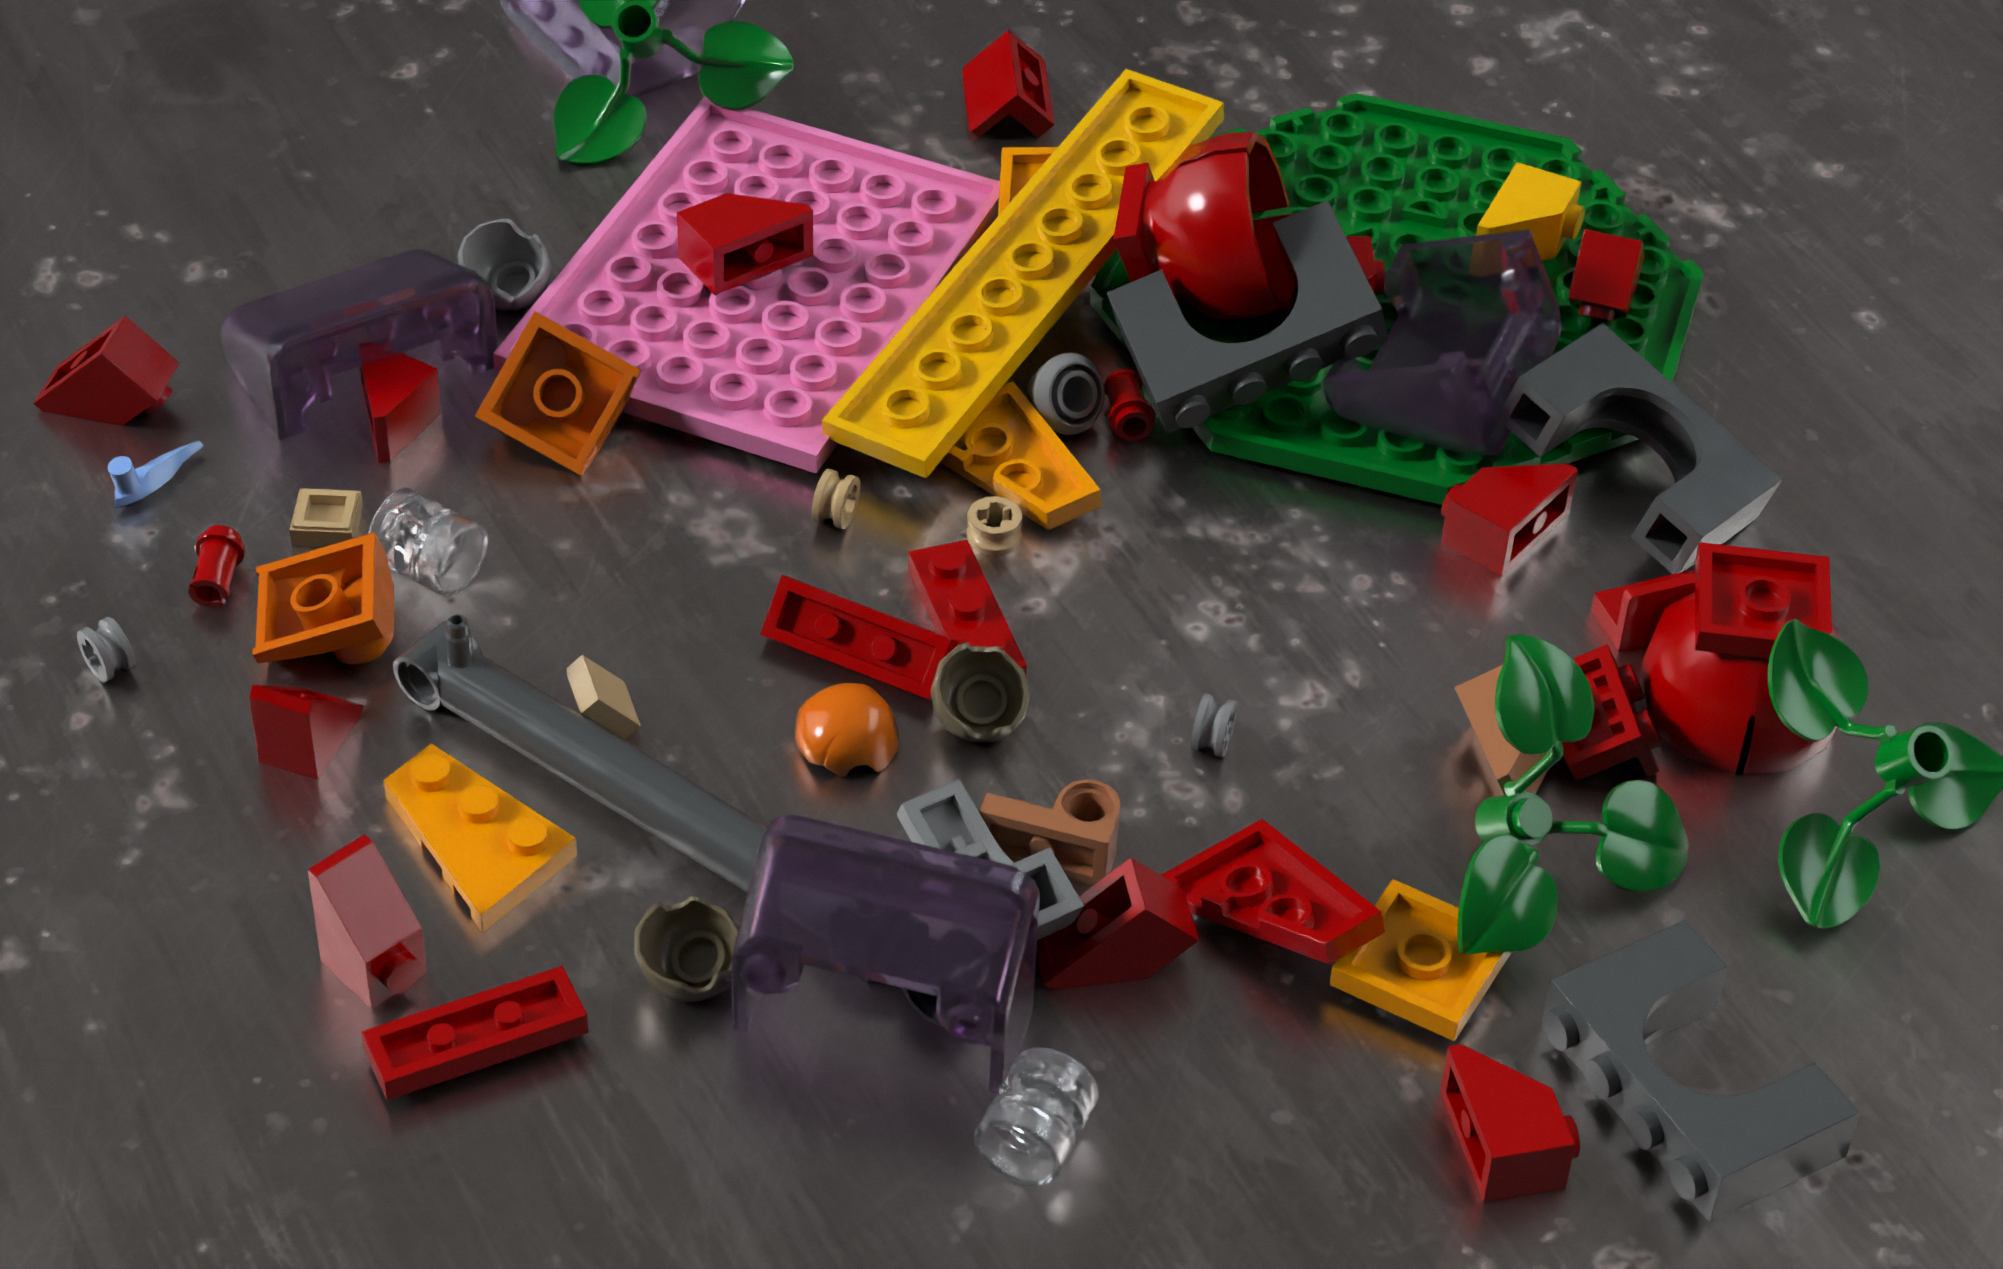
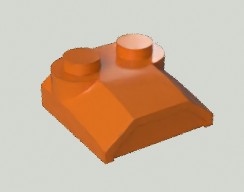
M534 311L475 417L504 435L583 476L599 453L628 402L641 370Z
M375 532L256 567L259 584L256 647L252 648V655L257 664L333 651L336 658L342 663L355 665L376 660L390 645L394 635V583L385 549Z

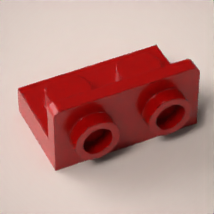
M1608 644L1572 658L1587 677L1594 700V716L1588 735L1579 741L1562 742L1563 754L1575 781L1636 756L1646 776L1659 772L1651 749L1662 745V742L1649 711L1645 709L1637 712L1635 702L1645 699V696L1632 665L1629 663L1619 667Z

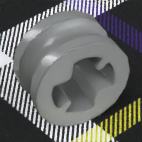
M106 617L100 620L98 629L95 631L89 627L77 631V641L82 656L98 680L104 683L113 679L114 670L117 668L124 672L135 668L136 661L131 644L120 625L113 618Z
M1203 695L1193 726L1191 750L1200 752L1203 747L1208 746L1214 750L1215 756H1225L1235 725L1237 701L1228 699L1225 704L1219 705L1214 701V696Z

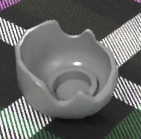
M498 219L479 224L463 238L457 255L463 281L473 297L486 306L505 312L508 310L516 311L529 306L546 290L552 272V265L545 246H542L540 237L537 234L533 236L526 234L510 219Z

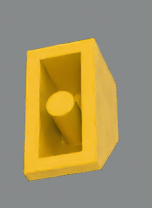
M1517 162L1477 226L1471 270L1482 274L1554 259L1567 238L1574 240L1580 231L1585 214V207L1577 205L1581 181Z

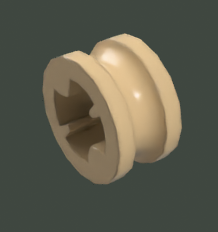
M826 469L819 479L813 497V521L824 524L828 519H832L835 527L845 530L853 519L859 501V477L848 475L845 479H840L837 471Z
M999 496L984 497L970 505L967 512L968 527L966 536L972 549L984 555L1003 556L1019 547L1022 538L1021 524L1023 518L1020 507L1010 499ZM989 525H998L1000 527H990Z

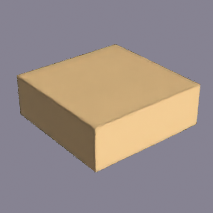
M300 488L289 530L291 546L325 547L356 538L363 509L361 491Z
M581 655L566 668L567 677L581 715L624 740L641 726L623 680L584 655Z

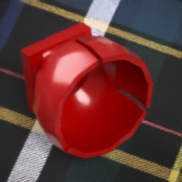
M1255 132L1223 133L1189 146L1157 181L1154 180L1148 162L1125 168L1114 242L1130 283L1162 270L1178 304L1186 305L1212 319L1222 322H1263L1291 313L1297 295V288L1280 255L1272 223L1292 214L1287 213L1254 220L1252 217L1253 213L1290 206L1279 165L1265 137Z
M1699 542L1695 560V591L1664 609L1639 669V683L1645 699L1642 700L1644 708L1649 711L1658 734L1687 759L1735 774L1742 752L1748 721L1752 715H1754L1755 719L1749 750L1743 767V775L1791 771L1827 749L1837 726L1825 739L1811 742L1795 735L1778 717L1769 695L1768 664L1773 644L1780 630L1788 621L1797 619L1810 628L1831 634L1841 640L1838 629L1832 623L1830 557Z

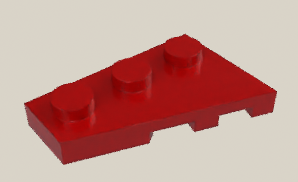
M1263 819L1161 874L1164 878L1184 889L1191 913L1329 965L1385 933L1382 911Z

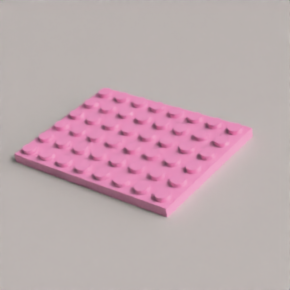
M705 96L493 353L494 371L500 372L533 312L536 311L641 370L629 400L622 410L623 413L817 474L838 444L831 441L830 436L823 433L821 420L997 218L1000 181L749 108L739 110L725 109L715 105ZM725 193L807 204L813 210V256L714 295L678 258L677 212Z

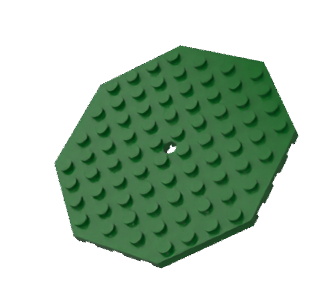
M1359 93L1337 98L1336 108L1314 114L1310 107L1273 117L1270 120V127L1255 131V133L1266 138L1281 171L1290 206L1253 213V220L1287 213L1293 215L1328 200L1345 236H1371L1374 260L1384 261L1383 295L1375 296L1382 308L1389 341L1376 346L1373 351L1362 357H1349L1325 367L1307 380L1292 381L1268 391L1252 403L1237 404L1209 416L1203 423L1192 427V429L1210 451L1442 505L1446 495L1453 486L1458 483L1463 485L1482 467L1568 464L1638 440L1632 435L1614 429L1589 428L1577 432L1540 457L1496 418L1521 375L1602 323L1673 383L1700 293L1704 272L1691 259L1682 261L1670 249L1671 239L1646 214L1637 216L1625 204L1626 194L1601 169L1592 171L1581 160L1582 150L1570 138ZM1243 127L1212 135L1209 139L1223 133L1246 132ZM1517 162L1581 181L1577 205L1585 207V214L1580 231L1574 240L1570 238L1565 240L1554 259L1482 274L1471 270L1477 226ZM1584 229L1643 241L1645 258L1628 317L1614 314L1612 323L1595 321L1579 316L1580 307L1570 305L1568 296ZM1116 249L1097 272L1093 280L1090 304L1128 349L1117 325L1107 292L1130 283L1118 249ZM1391 286H1401L1407 289L1399 290L1397 296H1393ZM1298 291L1292 309L1294 308V305L1296 303ZM1178 304L1185 320L1196 332L1208 339L1223 343H1242L1261 338L1280 326L1290 314L1288 313L1263 322H1222L1212 319L1186 305Z

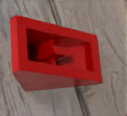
M356 340L361 387L378 463L390 462L441 415L438 371L436 367L373 340Z
M252 684L249 702L259 763L318 780L361 718L364 705L307 688Z

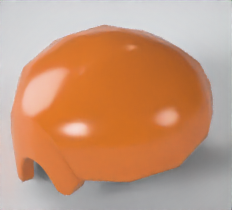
M842 683L829 686L805 701L797 714L795 741L799 751L809 763L824 766L838 776L846 777L848 772L858 765H868L875 772L885 769L899 750V729L891 708L873 688L864 684Z

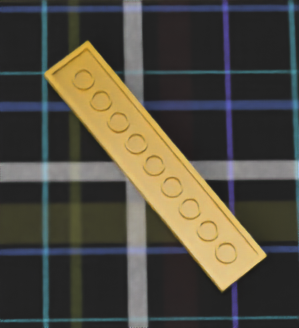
M1125 69L821 420L823 433L830 436L831 441L927 478L1117 249L1114 242V233L1125 168L1148 162L1154 180L1157 181L1187 147L1209 139L1224 120V102Z

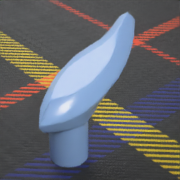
M200 441L192 442L169 451L136 469L131 459L126 456H118L112 459L107 468L115 486V508L129 506L158 490L174 476L185 460L204 447V445Z

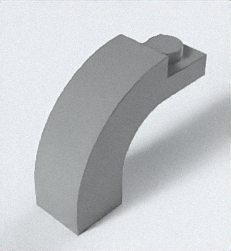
M960 779L901 804L896 815L929 871L924 884L931 896L957 930H963L974 935L984 943L993 955H1006L1068 927L1079 916L1084 905L1051 848L1049 847L1014 863L994 839Z

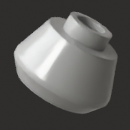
M1063 353L1053 357L1034 372L1028 384L1027 399L1054 432L1074 435L1090 428L1099 417L1105 399L1104 382L1097 366L1090 359L1077 353Z

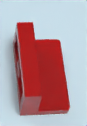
M1007 30L963 67L962 74L969 131L975 136H982L1008 114L1013 116L1038 138L1055 125L1045 59L1010 30Z
M1695 569L1594 593L1591 612L1618 652L1649 645L1664 609L1695 591Z

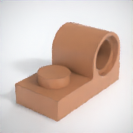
M1090 779L1073 781L1063 787L1052 809L986 792L978 811L1000 848L1014 863L1050 847L1069 880L1094 886L1112 871V864L1117 851L1121 801L1117 792L1110 785Z

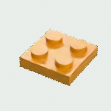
M1392 879L1374 905L1382 911L1385 933L1338 959L1332 967L1330 986L1455 1042L1512 952L1459 953L1457 938L1459 908Z

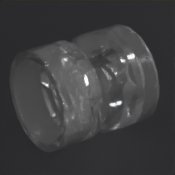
M407 487L396 490L385 499L376 511L368 534L375 532L385 549L390 569L399 574L410 575L416 583L445 597L459 594L471 583L484 561L488 546L487 532L482 524L454 510L444 509L441 503Z
M1034 1047L1022 1051L1015 1059L999 1087V1095L990 1103L975 1130L974 1144L981 1158L993 1170L1005 1178L1023 1185L1042 1186L1052 1183L1060 1174L1075 1146L1076 1133L1083 1131L1099 1101V1088L1094 1077L1081 1063L1069 1055L1051 1048Z

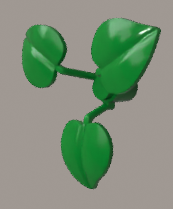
M578 0L583 14L590 22L600 28H613L622 46L618 54L621 61L620 80L617 87H615L613 82L605 76L597 74L586 75L574 79L562 90L557 99L553 116L556 155L561 161L566 163L592 165L613 160L629 151L638 142L646 126L647 111L641 100L632 95L625 94L630 86L631 61L633 58L647 59L654 56L663 44H668L692 63L703 65L698 75L701 91L715 105L731 110L749 108L763 101L792 73L795 65L794 60L788 49L779 39L751 23L726 21L710 27L703 37L704 54H699L677 39L671 30L662 29L653 10L660 0Z
M1797 619L1788 621L1782 627L1773 644L1768 664L1769 695L1778 717L1789 730L1806 741L1816 742L1823 740L1831 734L1836 726L1843 734L1848 736L1879 740L1881 744L1875 755V769L1879 777L1887 782L1885 788L1847 814L1840 826L1833 818L1826 814L1811 813L1792 822L1785 830L1780 841L1778 864L1782 880L1789 895L1806 923L1812 925L1815 929H1826L1848 921L1860 911L1870 899L1878 882L1880 871L1879 853L1869 839L1852 833L1858 822L1891 798L1902 795L1905 788H1909V799L1914 810L1930 825L1941 830L1950 831L1965 828L1979 819L1996 796L2003 790V757L1979 738L1947 723L1928 722L1902 733H1898L1891 724L1883 727H1874L1853 723L1848 718L1857 715L1863 709L1868 696V677L1859 657L1840 639L1831 634L1810 628Z
M1522 634L1508 636L1506 639V655L1496 685V720L1505 740L1516 750L1529 755L1546 753V755L1518 780L1506 782L1504 785L1506 795L1489 797L1477 809L1475 816L1476 831L1484 843L1479 846L1469 863L1460 897L1457 938L1458 952L1462 954L1523 951L1535 947L1549 935L1557 916V888L1552 876L1543 868L1535 866L1539 859V852L1531 847V845L1541 842L1547 834H1594L1602 836L1596 852L1597 868L1609 883L1619 889L1630 892L1653 891L1670 884L1678 878L1688 860L1687 850L1689 843L1680 814L1668 794L1651 782L1643 780L1626 781L1614 787L1608 793L1603 803V823L1592 821H1555L1548 804L1538 795L1526 792L1525 789L1562 758V742L1579 741L1588 735L1594 716V700L1587 677L1578 664L1563 650L1536 637Z

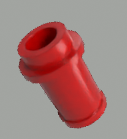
M1120 369L1111 373L1104 382L1105 394L1108 396L1111 408L1108 414V423L1112 432L1126 441H1138L1150 433L1155 424L1156 413L1152 404L1144 397L1142 381L1140 377L1137 379V373L1129 369Z
M214 525L199 535L194 547L198 559L192 581L187 589L190 598L205 607H219L225 604V600H228L230 595L229 588L235 567L242 563L246 553L242 537L235 529L224 525Z

